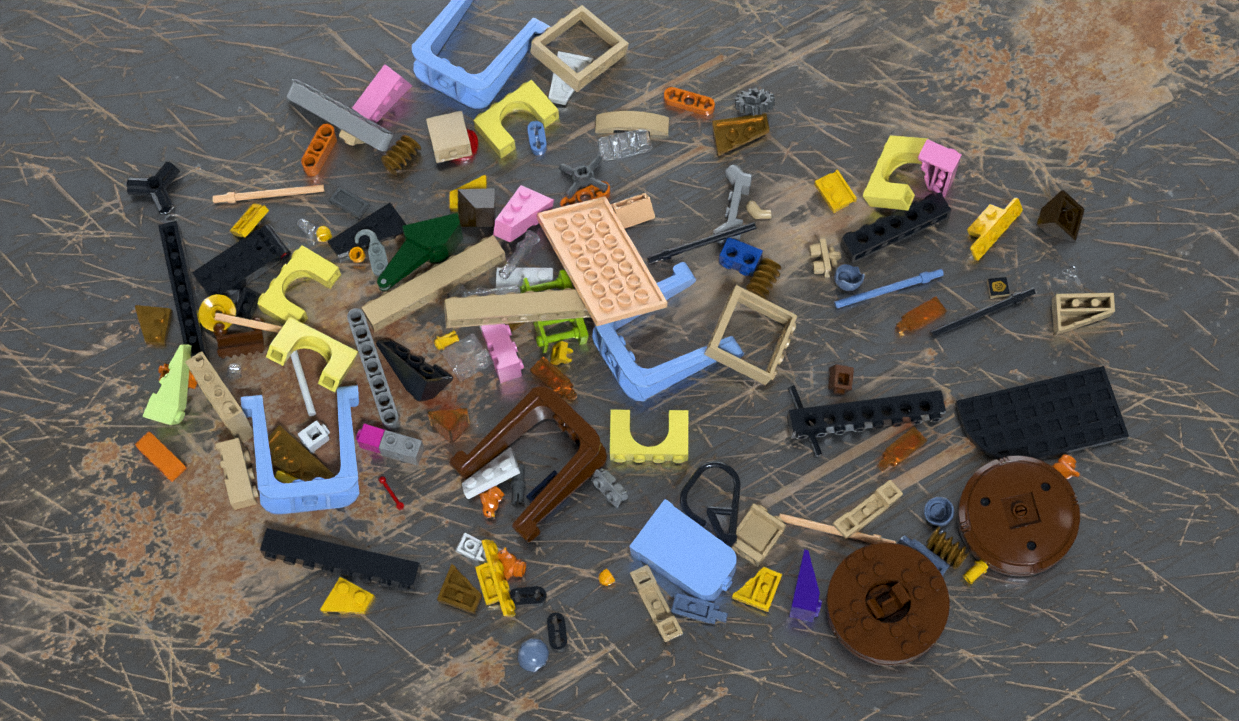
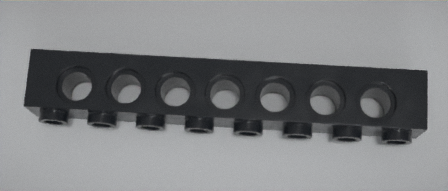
M939 390L792 409L788 411L787 421L791 438L802 440L812 435L823 437L829 433L840 435L852 430L854 432H861L867 428L878 430L890 425L892 427H899L905 423L916 425L928 420L930 422H937L943 419L946 408L942 391ZM919 406L926 407L928 411H922ZM904 408L908 410L909 413L904 414L901 412L900 409ZM881 411H887L890 416H884ZM862 414H869L871 418L866 419ZM843 416H849L852 421H846ZM829 418L833 421V423L828 424L824 421V419ZM805 421H811L814 426L806 425Z

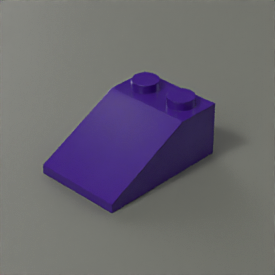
M804 549L789 617L813 622L814 616H819L822 600H819L820 592L809 550Z

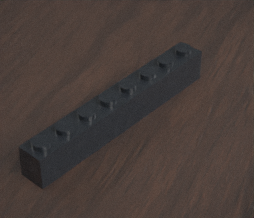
M177 221L158 225L183 344L192 346L191 358L202 351L210 362L203 327L198 315L199 309L182 231Z
M269 528L266 529L260 548L264 558L270 561L279 559L288 565H295L297 563L306 569L314 570V568H318L327 574L336 572L340 573L342 577L350 579L352 576L358 577L363 582L371 583V581H375L384 587L393 585L406 592L410 590L416 591L422 569L419 562Z

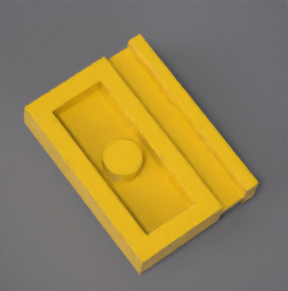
M838 169L834 173H829L814 182L815 187L833 213L857 201V197Z
M252 204L229 231L234 236L246 238L268 213L269 209L265 205Z

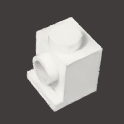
M317 420L298 433L300 441L311 454L315 453V450L330 440L328 436L330 434L329 430L324 424L320 425Z

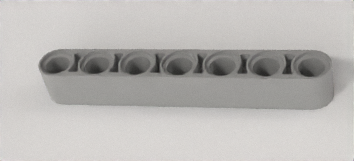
M292 80L286 95L289 100L380 151L386 152L394 135L391 131L304 82Z
M354 308L348 312L347 319L383 426L387 431L394 432L400 427V419L365 315L361 309ZM355 318H361L360 321L353 322ZM361 334L367 335L365 338H358ZM366 351H372L370 355H364ZM373 367L378 368L375 372L369 371ZM378 384H383V385H384V386H383L382 388H380V389H376V388H375L376 385H378ZM383 401H389L388 405L381 406ZM389 418H395V421L392 423L386 422Z

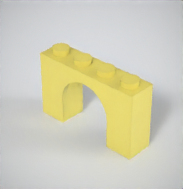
M532 79L527 83L521 84L513 93H508L500 102L492 104L484 113H479L473 120L476 131L501 159L516 149L515 140L501 125L503 118L508 113L515 110L527 111L541 122L544 128L559 119V112L556 106Z
M889 136L863 193V198L870 207L909 210L915 194L908 184L888 182L889 177L896 168L903 164H922V161L918 160V156L928 138Z
M301 245L299 249L293 252L288 264L281 268L278 277L271 281L269 289L259 297L257 304L260 311L283 325L289 317L304 324L308 319L307 314L303 309L285 298L287 287L294 280L307 277L331 289L341 276L339 267Z
M289 317L270 344L266 358L284 366L290 355L298 349L305 348L317 351L327 362L318 384L336 392L354 364L358 351Z
M611 410L610 460L618 463L625 462L626 460H633L636 463H643L645 460L655 463H663L665 461L683 463L688 461V410H669L668 435L662 443L652 447L642 446L632 438L630 433V410Z

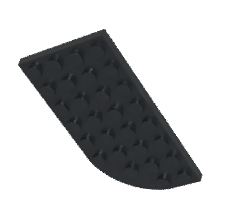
M1104 366L965 398L955 402L966 436L980 451L997 460L999 458L1003 459V457L1007 458V456H1027L1042 460L1125 440L1129 437Z

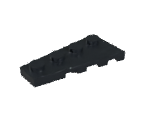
M388 203L329 240L328 245L336 256L341 258L349 255L350 250L354 247L365 248L369 246L370 238L367 235L361 236L359 242L355 243V236L359 231L363 229L372 230L379 242L387 239H395L396 236L404 234L402 226L407 224L392 204Z

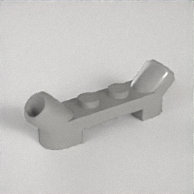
M731 165L725 171V177L733 186L734 191H730L728 202H731V207H727L725 218L728 221L714 229L713 235L743 226V220L737 219L741 194L749 195L752 174L743 172L738 165ZM741 234L731 238L740 241ZM727 239L718 241L717 243L723 245L725 244Z

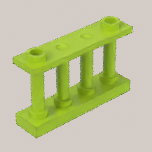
M564 269L559 271L558 278L555 281L530 286L528 279L523 278L520 293L527 291L540 292L554 288L561 290L566 288L573 289V286ZM583 318L533 322L537 333V346L541 347L543 353H547L548 343L574 338L578 340L579 345L587 343L589 337ZM566 321L572 322L573 328L571 331L545 335L543 326Z

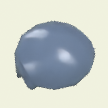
M842 264L836 269L834 280L837 286L844 291H854L862 284L865 274L860 273L859 267Z
M934 497L925 505V518L933 526H945L953 519L954 506L947 498Z
M535 638L525 641L518 650L517 660L519 665L526 671H537L548 660V647L540 639Z

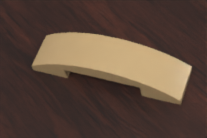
M614 111L596 115L595 133H614V130L650 131V135L668 136L669 118L666 116L640 111Z
M889 480L878 488L872 496L833 522V525L847 539L880 516L903 496V493Z
M648 564L630 572L634 585L664 642L682 635L683 631L669 609Z

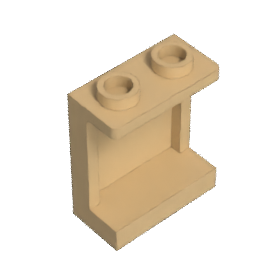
M462 111L426 119L436 163L472 155Z
M753 503L750 511L737 527V544H734L732 549L758 568L784 533L786 525L780 517H773L767 513L768 510L762 505L757 506Z

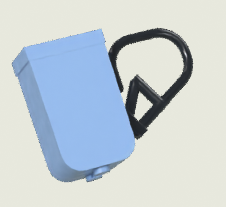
M710 461L702 464L681 491L680 504L684 513L664 499L629 546L631 556L646 565L648 564L650 568L693 598L708 602L715 601L723 590L726 592L730 588L732 577L736 572L737 557L732 547L734 544H737L736 533L741 488L737 472L726 463L720 461ZM710 468H720L726 471L732 477L734 483L731 508L707 505L706 513L717 537L704 529L706 521L694 513L687 503L688 492L701 474ZM716 514L730 516L728 534L723 532Z

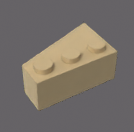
M239 438L216 443V449L221 456L220 464L224 470L225 484L231 506L234 510L256 505V497H259L257 486H253L252 479H255L253 468H249L248 462L251 461L249 450H245Z

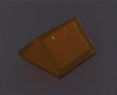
M467 408L428 412L432 429L452 445L471 425Z

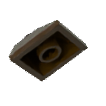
M495 188L458 189V216L461 227L495 226Z
M1062 190L1041 208L1037 226L1048 235L1075 242L1085 209L1067 192Z

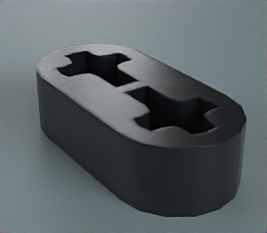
M539 586L514 588L509 593L517 608L542 606L547 600L546 591ZM536 592H540V595H543L539 601H536L535 597L529 596H535ZM517 593H520L521 597L527 596V598H520V602L512 599V597H516Z
M555 612L547 618L549 644L553 651L561 652L566 649L568 643L564 616ZM554 618L562 621L558 624L559 630H555L554 624H550V622H554ZM557 634L560 635V640L564 641L559 647H557L556 643H553L556 641Z

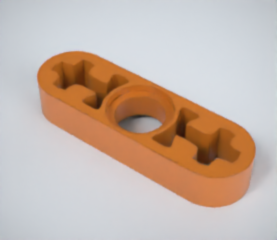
M669 87L664 91V102L669 106L705 116L711 115L715 110V102L710 97L675 87ZM672 94H674L675 97H673L672 99H670L669 96H671ZM687 98H692L695 102L691 105H688L684 102V100Z
M608 184V189L605 193L599 191V188L593 185L577 191L571 199L564 197L560 202V206L564 207L566 203L572 205L577 202H583L580 197L584 194L591 197L590 200L604 196L608 198L610 196V185Z

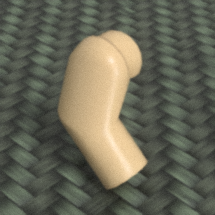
M755 201L747 202L746 210L754 219H771V210H761Z

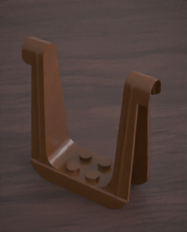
M543 386L532 388L468 455L464 451H458L449 462L451 467L463 479H467L543 419H553L556 422V426L562 432L566 431L569 434L568 437L574 444L580 443V448L573 458L514 521L512 528L527 543L533 541L540 534V530L536 525L588 480L597 469L599 470L604 466L607 460L606 449L600 442V437L595 429L555 391Z

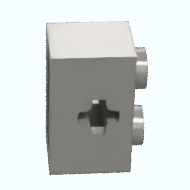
M385 430L379 450L382 456L418 466L424 451V445L422 440Z

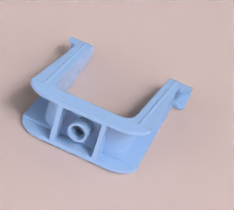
M451 0L416 42L412 44V54L416 59L413 63L414 74L421 82L470 108L483 109L490 106L531 48L532 40L536 36L539 37L551 26L536 18H532L483 72L470 74L464 68L452 65L447 59L437 57L473 2V0Z
M685 262L673 267L674 273L671 277L656 283L666 300L695 283L696 278ZM640 315L600 326L595 325L592 333L594 345L623 392L635 401H645L717 362L704 355L707 348L705 346L653 368L646 369L638 366L634 362V354L632 351H627L624 338L621 335L618 336L616 330ZM733 336L720 341L718 348L738 358L743 357L744 352Z
M358 385L341 386L337 389L341 468L338 475L330 479L317 477L312 481L305 482L299 479L294 480L292 483H281L274 478L263 395L241 397L242 411L246 418L252 417L258 491L260 493V504L266 511L272 514H290L342 508L356 501L359 496V485L350 407H356L359 404Z

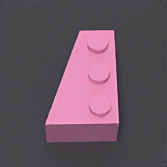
M384 64L352 108L376 123L412 85Z
M927 139L918 156V160L922 161L921 169L925 171V183L928 191L935 194L941 192L945 198L954 181L962 154Z
M520 185L495 219L493 235L508 242L513 241L527 232V229L532 225L536 226L539 224L537 213L552 210L554 199Z
M509 325L481 326L482 334L500 383L521 377V369H524L521 358H518L516 354L518 350L515 342H512L510 339L512 334Z

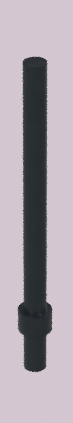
M755 222L670 250L667 248L661 250L660 253L648 256V261L650 264L663 259L666 261L672 259V256L755 230L757 227Z
M1032 287L1022 292H1015L1011 294V297L930 331L931 336L934 338L1011 304L1021 303L1023 299L1035 295V289Z

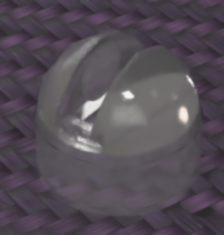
M231 363L227 368L226 376L231 379L241 378V366L237 363Z

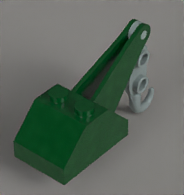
M458 213L403 225L406 240L389 264L385 248L377 239L376 234L369 229L359 231L355 236L356 244L363 235H367L370 238L368 255L374 275L379 277L377 279L378 288L381 291H388L424 263H443L452 256L463 240Z

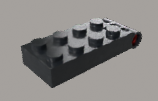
M267 224L260 228V230H255L246 238H243L192 273L208 296L220 294L229 297L280 262L289 258L291 251L273 227Z

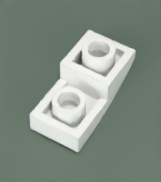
M464 533L455 552L479 563H486L487 558L482 541Z

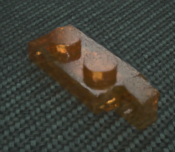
M936 296L901 317L902 321L896 324L895 329L899 334L908 329L910 332H915L945 315L947 310Z
M542 357L530 369V372L537 379L555 391L561 398L565 396L571 402L577 398V393L572 389L574 385L571 383V380L545 357Z
M912 427L885 449V452L882 454L884 458L878 462L879 465L877 466L883 472L890 465L893 468L900 465L926 444L927 439L915 427Z

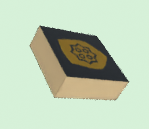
M1007 277L990 278L987 280L990 299L1009 297Z

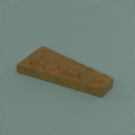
M280 425L268 437L272 465L304 481H312L317 477L324 479L335 477L328 468Z

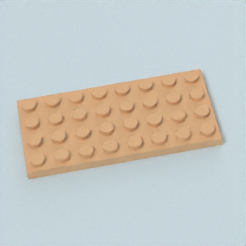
M606 196L537 213L539 224L596 326L667 308L668 302Z

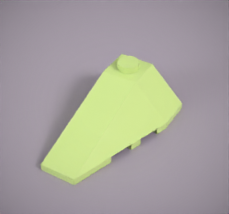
M191 345L179 346L169 364V373L159 381L161 387L157 394L153 393L150 397L143 417L169 425L179 424L184 419L189 381V368L185 361L191 358Z

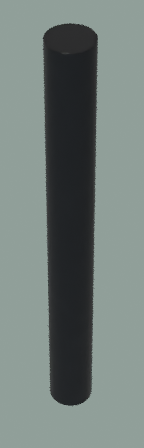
M795 385L790 386L788 390L795 408H804ZM805 421L806 425L811 426L809 421ZM815 435L808 436L807 438L815 458L822 456L823 454Z

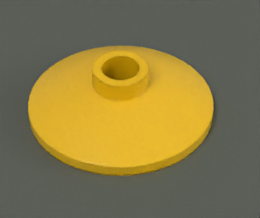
M220 294L207 297L200 305L198 312L201 324L213 332V326L220 322L225 325L224 330L228 329L232 323L215 320V314L222 312V314L236 317V307L233 301L227 296Z

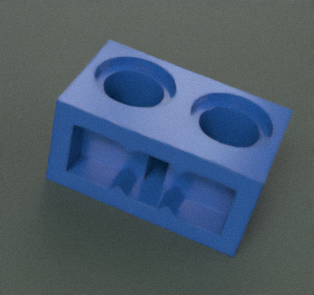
M728 238L719 255V264L726 269L732 268L737 270L744 276L753 277L761 262L763 250L733 238ZM733 253L736 256L729 257L727 254ZM751 260L753 263L747 264L744 261Z

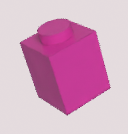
M364 424L363 428L358 430L356 436L359 447L380 453L379 445L385 430Z

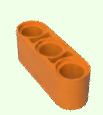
M326 123L318 128L302 157L301 164L305 174L313 177L319 174L337 141L334 127Z
M150 431L134 444L171 482L176 480L187 469Z

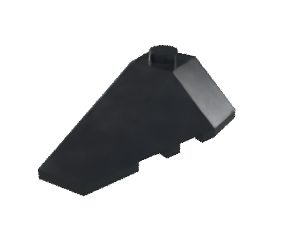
M392 339L376 342L377 347L406 391L419 402L435 398L453 380V377L440 366L427 364L424 357L411 355L408 348Z

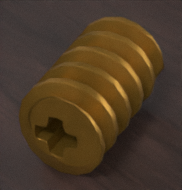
M402 135L401 140H398L396 145H393L391 150H388L386 155L381 157V161L391 174L397 175L395 169L401 171L400 163L406 166L405 158L411 161L410 153L416 155L415 148L421 150V146L413 138Z
M762 259L746 289L766 299L764 295H769L768 289H773L772 283L777 282L775 277H780L778 270L782 269L781 266L771 259Z
M937 527L927 540V548L930 550L934 547L933 553L935 554L941 552L940 558L943 560L947 557L946 563L954 562L953 569L955 570L964 562L970 552L965 554V546L959 549V541L952 544V536L945 539L947 532L939 534L940 527Z

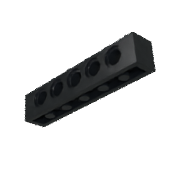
M941 192L935 195L934 193L929 194L922 201L912 202L909 210L897 209L887 217L882 216L870 225L865 224L855 232H847L843 235L840 246L852 264L948 219L951 208ZM928 209L931 213H927L924 210ZM907 217H913L915 220H909ZM895 224L898 228H893L891 225ZM875 232H880L882 235L878 236ZM858 240H864L866 243H860Z

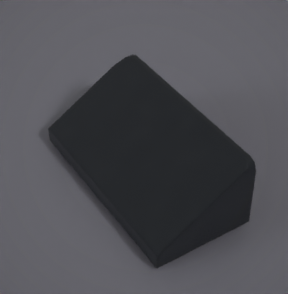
M245 286L241 288L234 303L236 317L251 320L261 294Z

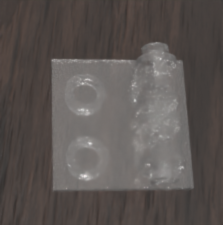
M474 333L441 351L460 382L493 364L488 351L483 348Z

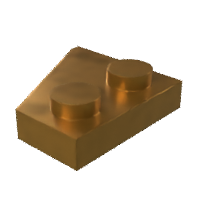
M135 305L146 344L166 346L172 309Z
M451 564L437 601L475 614L482 594Z

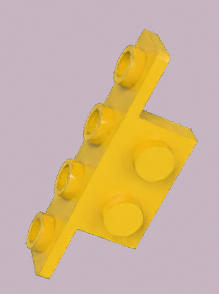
M1015 197L1005 209L989 204L967 229L969 235L978 238L970 247L975 260L979 261L1021 214L1023 208L1019 198Z
M484 539L482 540V545L487 562L475 567L485 603L486 605H492L500 602L503 615L513 617L515 616V604L510 598V587L504 578V567L498 558V547L493 540Z

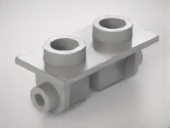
M602 468L595 471L591 479L592 483L605 495L610 503L618 508L621 501L624 502L629 498L628 491L620 483L612 485L616 479L608 470Z

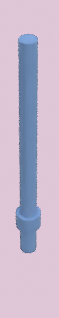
M938 269L929 273L925 271L919 273V276L834 301V305L837 309L915 284H925L932 279L944 276L943 270Z

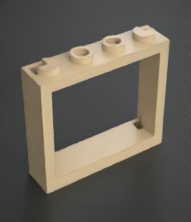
M581 5L577 9H573L565 18L559 19L554 26L548 27L539 37L536 36L531 42L530 53L578 92L624 57L629 43ZM578 21H581L611 45L612 48L577 74L545 46Z
M736 285L730 292L704 355L766 385L770 380L773 381L778 373L776 367L777 364H781L784 358L782 352L784 349H787L791 341L788 338L790 333H793L796 329L795 320L797 315ZM737 302L784 325L765 371L718 348Z
M201 351L185 361L200 389L234 439L239 438L243 444L254 437L253 429L244 412L204 353Z

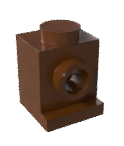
M838 364L829 367L828 389L833 390L835 395H844L846 392L851 391L854 368Z

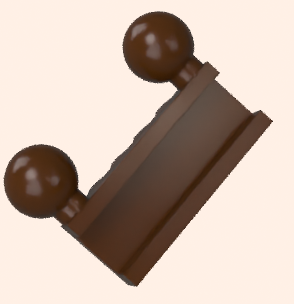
M255 317L252 319L255 321L265 323V320L261 317ZM216 323L213 326V334L216 336L218 343L217 354L222 359H225L226 356L232 358L233 355L240 357L241 354L247 356L248 353L255 354L256 351L263 353L265 350L263 332L260 329L252 328L254 331L226 335L228 329L224 330L225 325L223 323Z

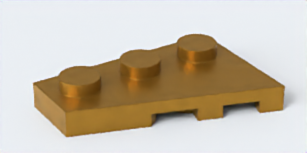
M766 113L712 121L718 156L769 133Z

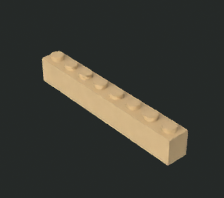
M494 235L485 237L478 244L465 248L460 254L452 255L447 261L432 266L429 271L419 273L414 279L401 283L396 289L384 292L376 300L368 301L362 307L363 313L374 332H377L506 260L505 252Z
M566 288L561 291H527L520 294L514 292L505 295L489 294L479 297L471 295L465 298L454 296L445 299L444 302L446 328L591 317L577 290L572 288Z

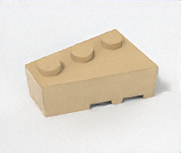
M1114 293L1056 294L1052 298L1054 336L1110 317L1115 312Z

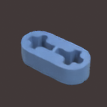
M532 121L527 128L530 149L535 155H543L547 150L544 126L539 121ZM534 128L538 129V135H535ZM536 141L540 142V149H537Z

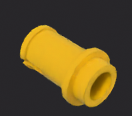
M454 330L441 337L437 336L433 340L437 350L443 351L445 347L459 342L458 335H455L456 332Z
M976 560L974 565L962 576L969 584H973L982 573L985 574L987 572L988 566L983 561Z

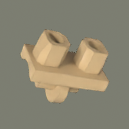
M820 239L819 244L810 245L809 247L811 258H821V261L812 263L813 273L824 274V277H830V262L833 267L837 266V261L842 258L841 253L835 252L834 247L829 248L828 253L826 239Z

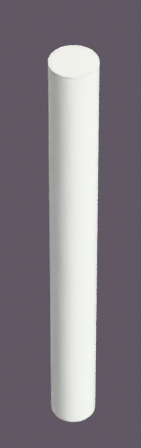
M296 350L290 356L308 415L314 416L316 414Z

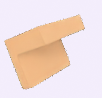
M646 193L611 204L624 229L655 218L650 197Z

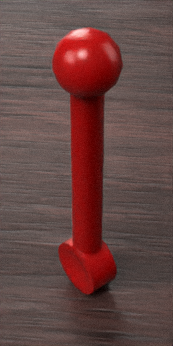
M381 476L379 482L387 489L395 501L397 509L403 510L404 504L399 502L386 483V478Z

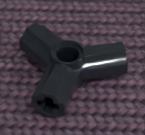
M166 161L155 176H151L148 179L129 178L126 185L128 195L151 196L159 214L170 213L174 209V205L166 189L180 173V170L171 162Z

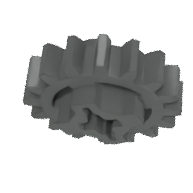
M757 88L748 89L747 92L741 91V94H737L735 98L736 110H739L740 113L745 112V115L752 113L753 116L762 115V112L768 113L769 109L772 110L773 106H775L774 94H770V91L765 92L764 89L758 90Z

